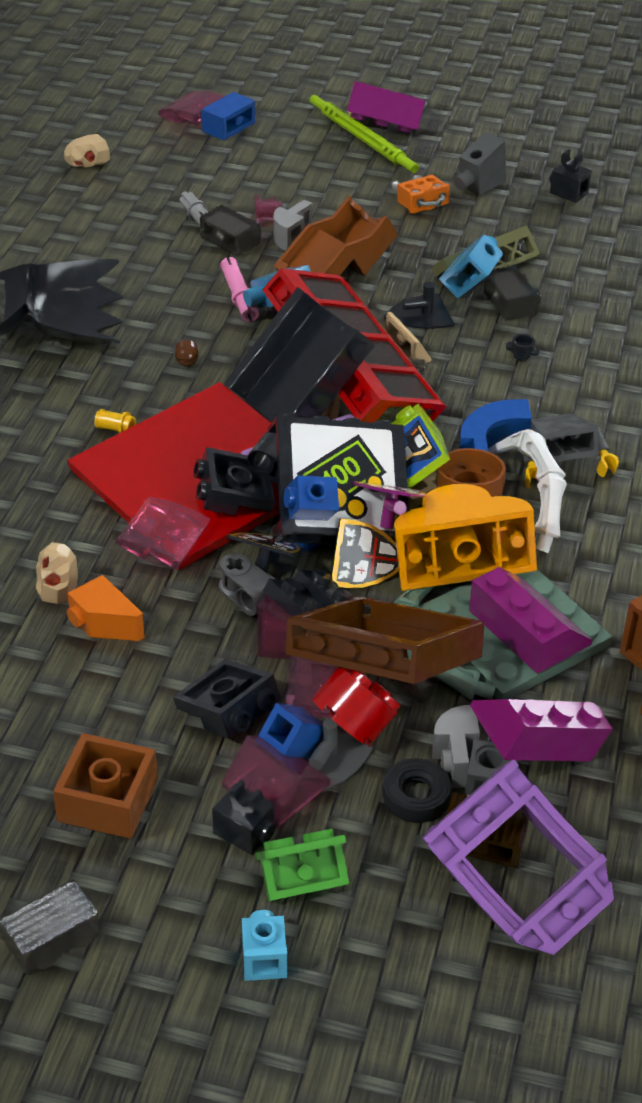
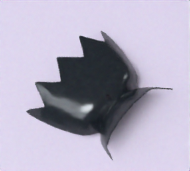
M91 259L38 265L29 263L1 271L0 279L5 281L6 301L4 320L0 323V336L14 330L29 313L35 328L44 334L87 344L120 343L121 341L97 331L122 323V320L98 308L122 299L123 296L96 282L119 263V260Z

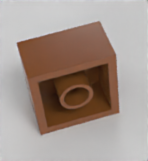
M82 733L53 790L57 822L132 839L158 780L156 749Z

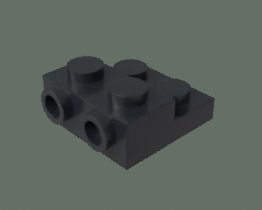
M206 447L202 458L196 460L193 470L194 478L200 479L197 485L196 499L203 501L204 509L231 515L236 514L239 506L271 512L275 503L271 480L250 467L247 460L248 455Z
M298 569L293 579H269L263 589L291 617L354 598L350 592L339 588L338 584L332 580L333 578L321 569H314V571Z
M225 658L173 696L178 710L200 717L205 730L229 739L240 732L247 731L252 721L258 716L271 712L275 704L281 699L274 674Z

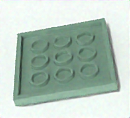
M538 569L537 571L515 575L523 578L592 639V645L536 674L484 625L482 657L463 664V666L468 670L478 671L480 673L479 681L495 685L493 696L496 699H511L611 646L613 636ZM472 581L419 606L421 609L478 620L469 611Z

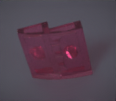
M193 91L158 110V115L175 123L187 119L196 124L202 120L201 109L225 96L208 91Z
M148 497L117 538L116 544L143 560L151 554L177 570L208 526L210 518L181 504L165 499Z

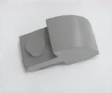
M302 200L289 210L279 206L274 211L273 238L278 247L287 250L306 225L312 223L311 202Z
M470 705L449 709L439 717L434 728L432 759H441L442 768L446 773H449L452 788H466L469 768L468 758L471 757L474 739L479 740L480 736L478 719Z

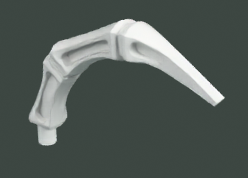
M526 429L514 433L489 447L488 452L498 454L518 450L531 458L537 467L536 477L539 481L537 487L541 497L539 519L535 525V531L541 534L536 549L549 553L553 538L560 537L561 502L567 485L563 478L566 474L548 450L545 438L533 430Z

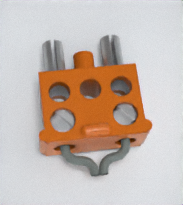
M432 174L424 177L415 175L414 180L403 183L394 181L392 183V188L397 191V202L407 208L409 213L427 211L449 203L450 184L444 183Z

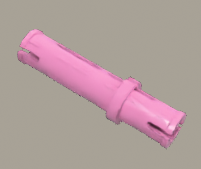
M229 257L231 265H229L227 258L221 261L220 268L232 292L233 304L239 309L243 321L250 322L247 315L250 314L253 322L258 318L259 311L255 305L247 306L243 298V291L250 288L247 287L236 259Z

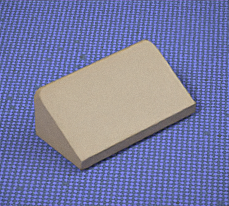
M387 312L386 331L414 366L431 362V357L420 341L392 312Z

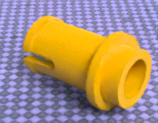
M100 409L95 415L94 423L98 429H107L121 433L136 425V418L129 412L120 414Z

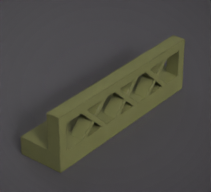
M527 225L495 237L498 242V248L509 253L507 262L499 260L488 276L540 255ZM524 240L529 253L524 254L516 250L517 244ZM462 251L447 256L433 265L431 269L435 277L442 275ZM468 264V266L465 269L467 270V274H470L471 266L470 264Z

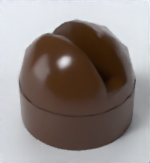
M184 340L175 346V357L179 364L191 366L196 363L199 356L196 343Z

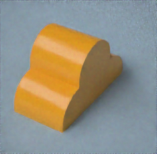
M452 484L431 490L423 497L422 507L409 510L395 520L394 529L402 591L472 581L498 567L513 574L537 571L534 510L531 504L523 499L510 496L491 497L489 492L482 487L470 484Z

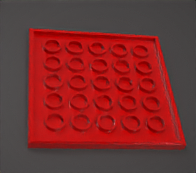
M221 382L67 460L71 471L178 570L232 541L233 539L228 538L230 534L246 533L280 514L278 484L272 480L275 503L271 512L239 506L235 515L216 513L205 510L203 501L196 499V490L200 479L194 478L193 470L196 460L202 458L206 447L241 454L243 450L254 447L262 435L268 432V427L271 422Z

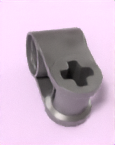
M231 553L221 559L220 570L223 573V578L219 582V591L223 596L239 606L245 614L254 616L275 602L263 591L267 581L275 579L272 575L264 572L242 554Z

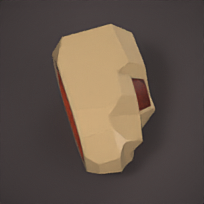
M98 134L87 135L71 141L64 150V158L73 167L87 168L103 165L110 160L109 147L106 140Z
M52 542L39 554L36 565V590L42 601L55 604L68 601L67 593L77 587L78 571L76 556L65 544Z

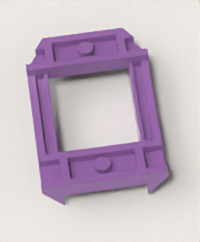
M513 759L492 773V776L439 823L431 826L422 839L472 899L515 943L554 955L614 900L612 883L608 880L607 858L602 853L600 854L563 818L536 785L531 784ZM519 809L546 839L579 870L525 920H522L504 902L465 857Z

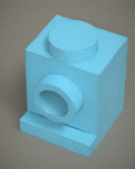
M258 910L253 912L250 918H242L245 981L287 978V946L284 916H275L269 910Z

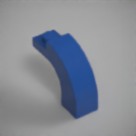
M528 399L501 400L476 409L466 418L462 425L459 449L474 448L488 451L489 447L522 430L531 429L532 416Z

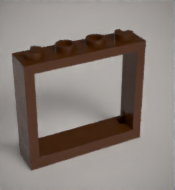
M359 596L287 618L286 655L416 684L481 658L485 621ZM364 604L371 605V614H364ZM407 650H411V659L407 658Z

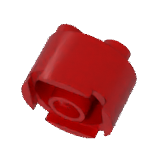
M337 667L312 697V700L322 711L326 707L330 711L331 719L361 743L365 742L370 747L397 715L401 704L376 681L373 683L364 675V672Z

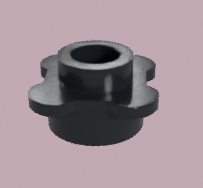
M517 334L512 338V342L506 343V349L511 351L514 358L519 360H525L530 358L531 355L537 356L540 353V348L535 347L534 337L528 334Z

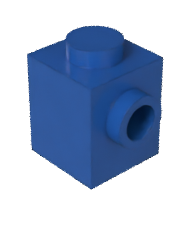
M297 476L284 490L283 501L284 506L288 508L289 519L328 521L339 511L337 477Z
M276 703L258 736L284 756L309 759L323 735V723L302 707Z

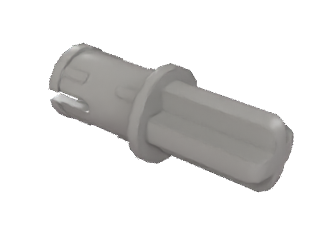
M184 191L180 198V203L187 210L189 218L195 220L202 230H209L205 222L212 228L215 224V219L206 210L205 203L198 200L192 192L187 193Z

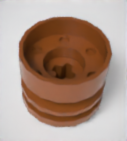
M465 448L449 451L450 460L436 469L435 483L437 488L452 484H470L484 488L491 497L503 496L502 491L505 485L506 473L504 461L486 450Z

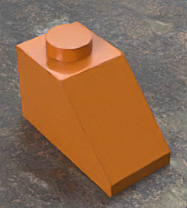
M103 575L67 593L69 608L67 609L68 618L74 627H80L89 637L140 641L145 638L143 613Z

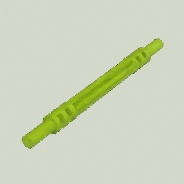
M317 95L310 97V103L319 108L324 116L379 152L395 165H401L412 173L418 171L419 165L406 157L405 152L353 117H350V115L333 103L325 102Z

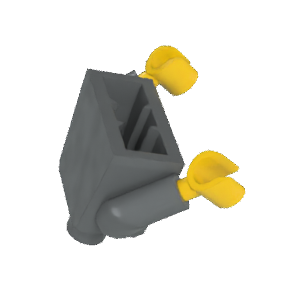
M562 414L531 420V429L529 430H533L545 438L547 448L556 462L599 456L600 461L597 466V473L601 477H605L609 468L612 474L615 475L619 459L616 455L608 453L609 447L597 424L574 414ZM522 454L524 465L528 466L525 473V486L530 488L531 479H537V467L531 458Z

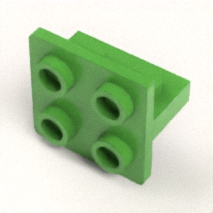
M333 829L303 834L304 843L294 844L293 837L264 842L265 851L255 852L256 860L261 862L268 901L348 885L349 879L342 844L347 843L345 835L334 836Z

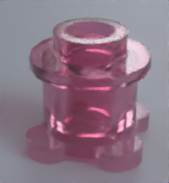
M258 194L254 195L257 226H261V220H273L274 211L279 206L282 207L281 200L277 201L276 196H273L271 199H259Z

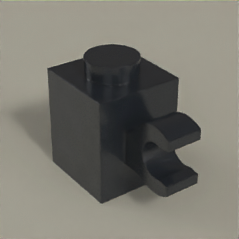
M568 149L561 155L562 164L554 168L550 174V193L577 203L589 193L592 170L580 166L583 161L582 154L579 153L572 160L570 158L571 150Z
M239 780L212 808L213 834L252 855L262 843L269 842L275 833L274 804L263 798L261 790L257 789L253 793L244 787V781Z

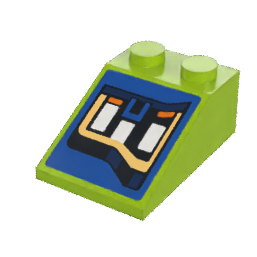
M419 403L413 408L407 406L396 415V420L391 423L404 426L407 485L409 489L450 460L441 432Z

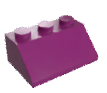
M353 80L347 111L351 112L350 117L365 120V116L375 118V124L388 127L390 122L397 124L398 130L411 133L412 129L418 130L425 100Z
M498 567L472 580L469 611L478 620L485 621L484 625L536 674L592 645V639L523 578Z
M497 699L473 700L470 705L504 760L592 761L613 730L604 717L601 708L591 702Z

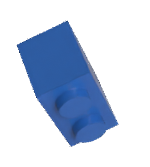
M232 92L201 109L202 132L224 141L254 124L255 100Z

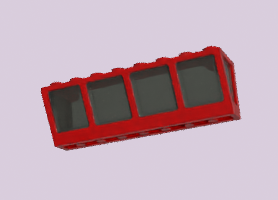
M280 268L262 289L279 312L298 287L318 304L353 329H357L375 344L374 348L338 393L354 417L360 419L361 422L373 423L379 420H388L392 423L396 420V415L407 406L413 408L418 403L430 419L434 421L447 407L342 276Z

